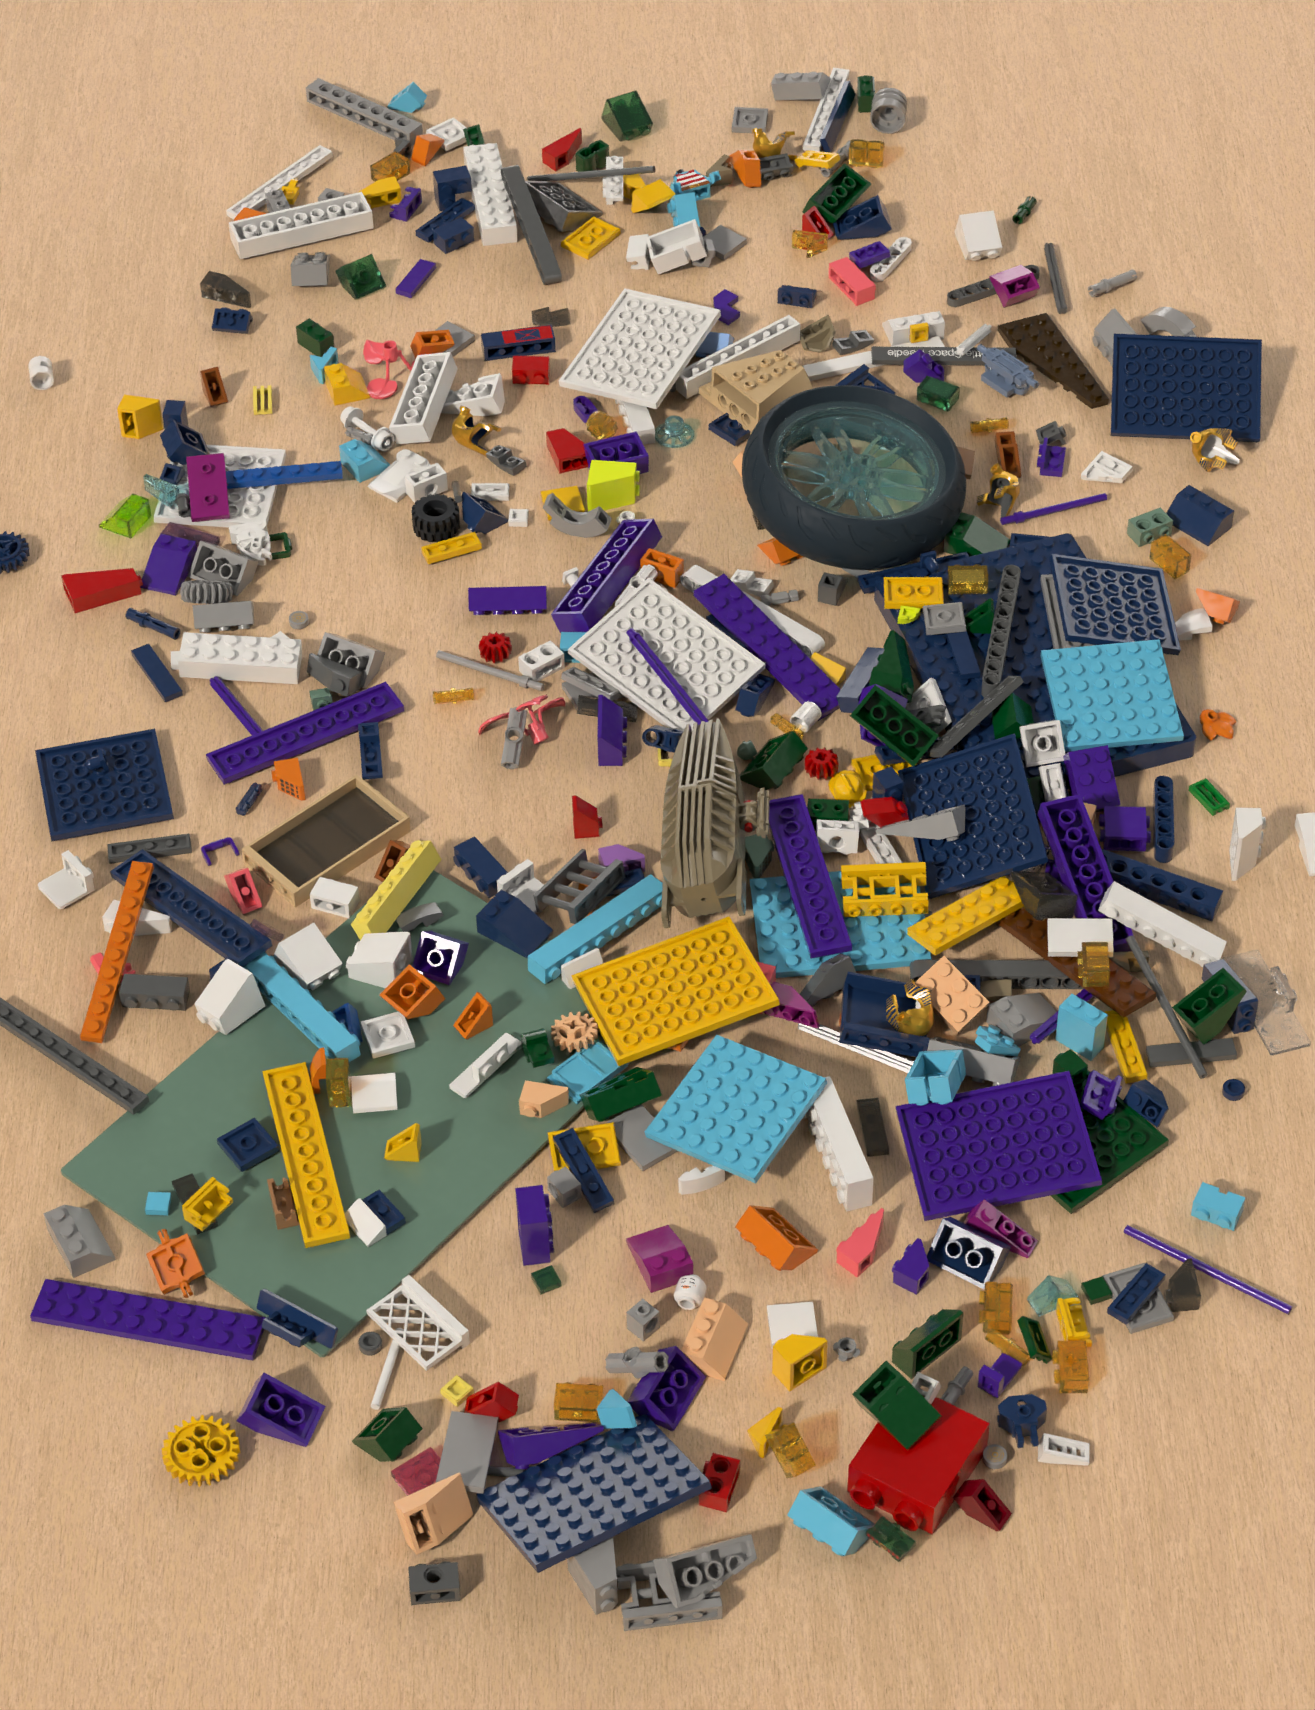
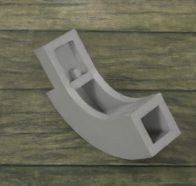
M1159 307L1141 319L1150 335L1158 330H1164L1172 336L1197 337L1192 330L1196 327L1185 314L1171 307Z
M553 493L547 496L543 506L546 513L552 517L550 524L557 530L570 536L583 538L598 536L608 531L612 520L600 506L588 512L571 510Z

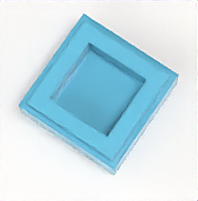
M148 1192L145 1207L146 1215H169L171 1193Z

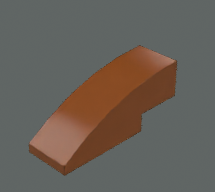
M996 432L994 440L998 464L1003 471L1021 478L1015 432Z

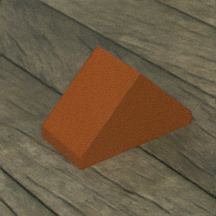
M218 366L200 371L203 393L210 407L228 402Z

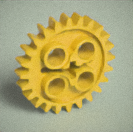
M201 1415L200 1420L196 1421L194 1416H191L190 1423L182 1420V1427L174 1425L175 1433H167L168 1439L163 1440L164 1448L161 1449L163 1464L166 1466V1471L171 1472L172 1478L178 1477L180 1483L187 1479L189 1486L194 1481H197L198 1487H201L203 1481H206L210 1486L211 1479L214 1478L220 1482L219 1475L222 1474L227 1477V1469L234 1470V1462L239 1461V1438L236 1437L235 1429L231 1430L229 1423L223 1425L222 1418L214 1422L212 1415L208 1420H205L204 1415Z

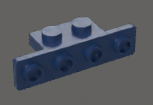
M267 1289L260 1291L257 1309L269 1315L263 1319L262 1328L299 1348L312 1339L330 1349L335 1346L338 1333L336 1326Z

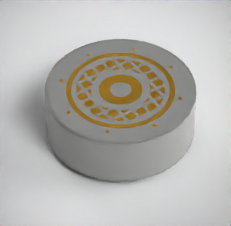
M303 611L291 613L289 616L290 626L294 629L307 627L309 624L307 613Z
M992 1444L984 1449L983 1462L988 1468L1000 1469L1006 1464L1007 1452L1002 1446Z

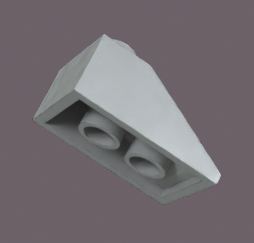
M1040 993L1005 996L988 1005L986 1022L988 1025L998 1027L1001 1030V1034L1012 1038L1015 1041L1014 1044L1019 1047L1031 1041L1030 1034L1057 1011Z

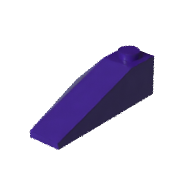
M598 1423L564 1425L562 1430L557 1426H543L541 1431L529 1429V1427L498 1430V1436L507 1463L515 1466L516 1469H527L530 1467V1464H537L604 1431V1426Z

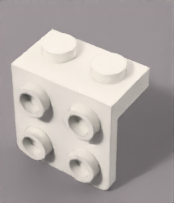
M69 850L61 854L64 868L38 883V889L58 909L67 907L95 890L93 872L89 867L86 868L80 858L74 856Z
M527 859L497 880V890L499 892L502 889L519 898L534 913H537L533 895L544 884L534 877L533 862Z

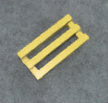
M268 385V388L260 386V389H257V386H253L254 415L272 414L271 385ZM266 393H268V409H267V410H265V398H264V394H266ZM257 394L261 396V410H258Z

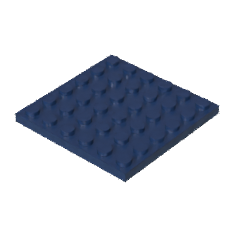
M1051 554L1049 560L1065 641L1105 645L1160 639L1163 654L1179 655L1181 647L1163 569Z
M155 728L35 750L51 842L174 819ZM102 748L107 758L109 770L105 771L103 767L95 770L87 769L86 761L89 758L98 756L97 750Z

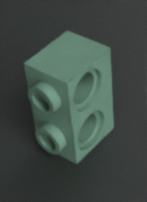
M1160 507L1128 519L1127 535L1138 547L1170 536L1173 520Z

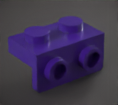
M1093 1070L1089 1073L1080 1108L1101 1120L1108 1113L1112 1114L1117 1106L1115 1102L1116 1097L1122 1090L1120 1085L1122 1077L1118 1075L1111 1080Z

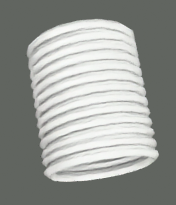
M807 701L791 716L790 723L796 731L806 733L821 717V710L815 703Z

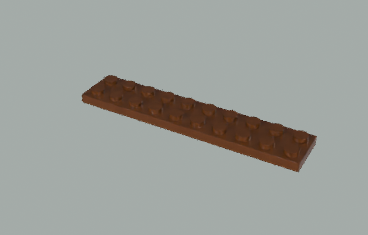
M1032 902L995 922L1123 1018L1156 1000V992L1108 957H1048L1047 920L1053 917Z

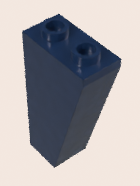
M1224 959L1204 964L1202 971L1203 982L1224 968L1247 991L1227 1021L1233 1034L1248 1032L1254 1029L1258 1007L1256 996Z

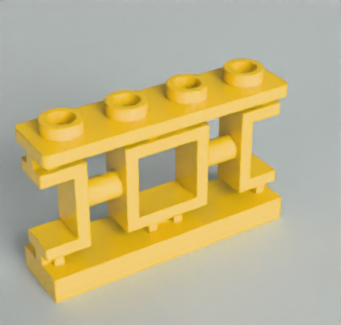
M925 862L841 865L842 889H853V896H843L844 917L928 913V893H917V886H926ZM899 883H911L912 886H899ZM857 885H869V887L857 888ZM895 887V894L875 895L874 888ZM912 894V897L900 898V895ZM858 896H870V899H858Z

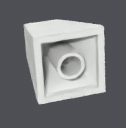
M1060 720L1045 721L1019 727L1026 767L1064 761L1065 749Z

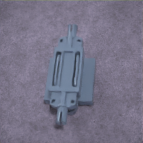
M982 344L977 346V351L982 353V361L986 363L985 373L981 374V381L1006 398L1014 393L1017 395L1026 394L1029 386H1032L1034 389L1038 388L1039 382L1034 379V373L1029 370V366L1003 349L1000 351L995 347L986 348Z

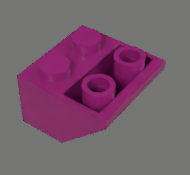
M1023 265L989 276L1004 308L1035 297L1040 289L1033 272Z

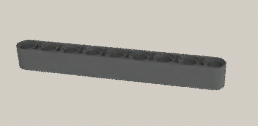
M519 165L501 168L504 186L543 284L561 282L562 275Z
M1016 565L1005 566L1002 573L982 677L981 694L984 698L1002 682L1020 586L1021 570Z
M915 960L911 962L910 980L912 979L916 982L938 960ZM949 960L962 975H980V982L1002 979L1012 980V989H1084L1054 967L1048 960Z

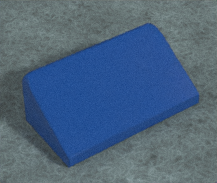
M346 1003L332 1011L336 1020L339 1023L342 1022L348 1029V1032L351 1035L355 1034L361 1043L363 1040L356 1008Z

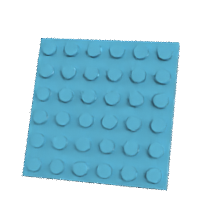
M1160 639L1041 650V660L1055 720H1060L1065 752L1108 745V748L1183 741L1184 735Z
M716 1034L644 1133L651 1140L756 1184L825 1088L827 1080L822 1076Z

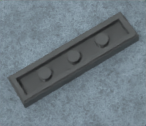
M190 833L107 844L109 864L124 862L142 849L154 858L192 853Z
M1233 1038L1214 1039L1208 1041L1205 1045L1200 1041L1191 1042L1201 1063L1235 1060L1237 1058ZM1181 1043L1146 1046L1150 1068L1192 1064Z

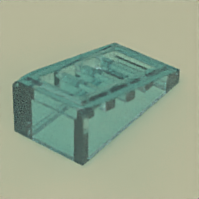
M148 474L143 476L147 492L169 507L176 504L175 498L180 494L179 487Z

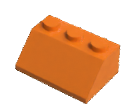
M749 1205L735 1226L741 1232L740 1236L747 1242H751L756 1247L755 1250L760 1255L767 1257L771 1261V1266L779 1271H792L818 1251L808 1239L771 1207Z

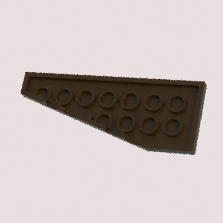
M1047 313L998 325L997 331L1009 348H1016V355L1020 354L1023 356L1025 362H1031L1037 367L1036 370L1050 380L1062 384L1064 390L1076 394V398L1089 408L1093 409L1108 405V397Z

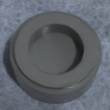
M366 1332L358 1340L359 1349L364 1355L372 1356L379 1353L382 1349V1339L376 1332Z

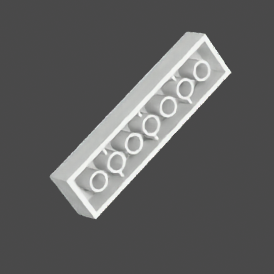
M497 143L463 147L464 165L467 166L471 176V196L473 204H475V213L483 246L517 242L516 221L510 198L501 177V168L503 167Z
M362 192L228 222L230 239L240 259L264 255L274 251H281L374 228L372 210Z

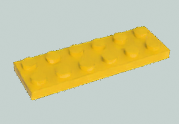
M999 877L908 927L907 935L936 956L1031 903L1032 896L1007 877Z

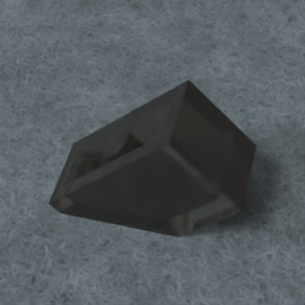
M1192 1258L1187 1259L1169 1279L1168 1289L1164 1290L1165 1301L1170 1304L1171 1312L1199 1310L1201 1293Z

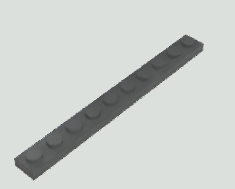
M0 998V1026L131 1114H136L149 1102V1097Z

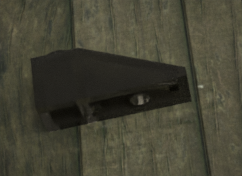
M209 271L201 281L200 287L203 298L251 308L250 292L227 275Z

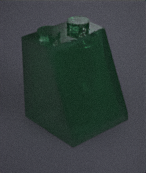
M637 90L606 99L601 119L620 142L624 140L630 141L637 136H646L651 132L653 122Z

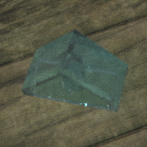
M1048 1275L1027 1297V1301L1038 1317L1056 1310L1057 1298H1079V1296L1067 1280Z

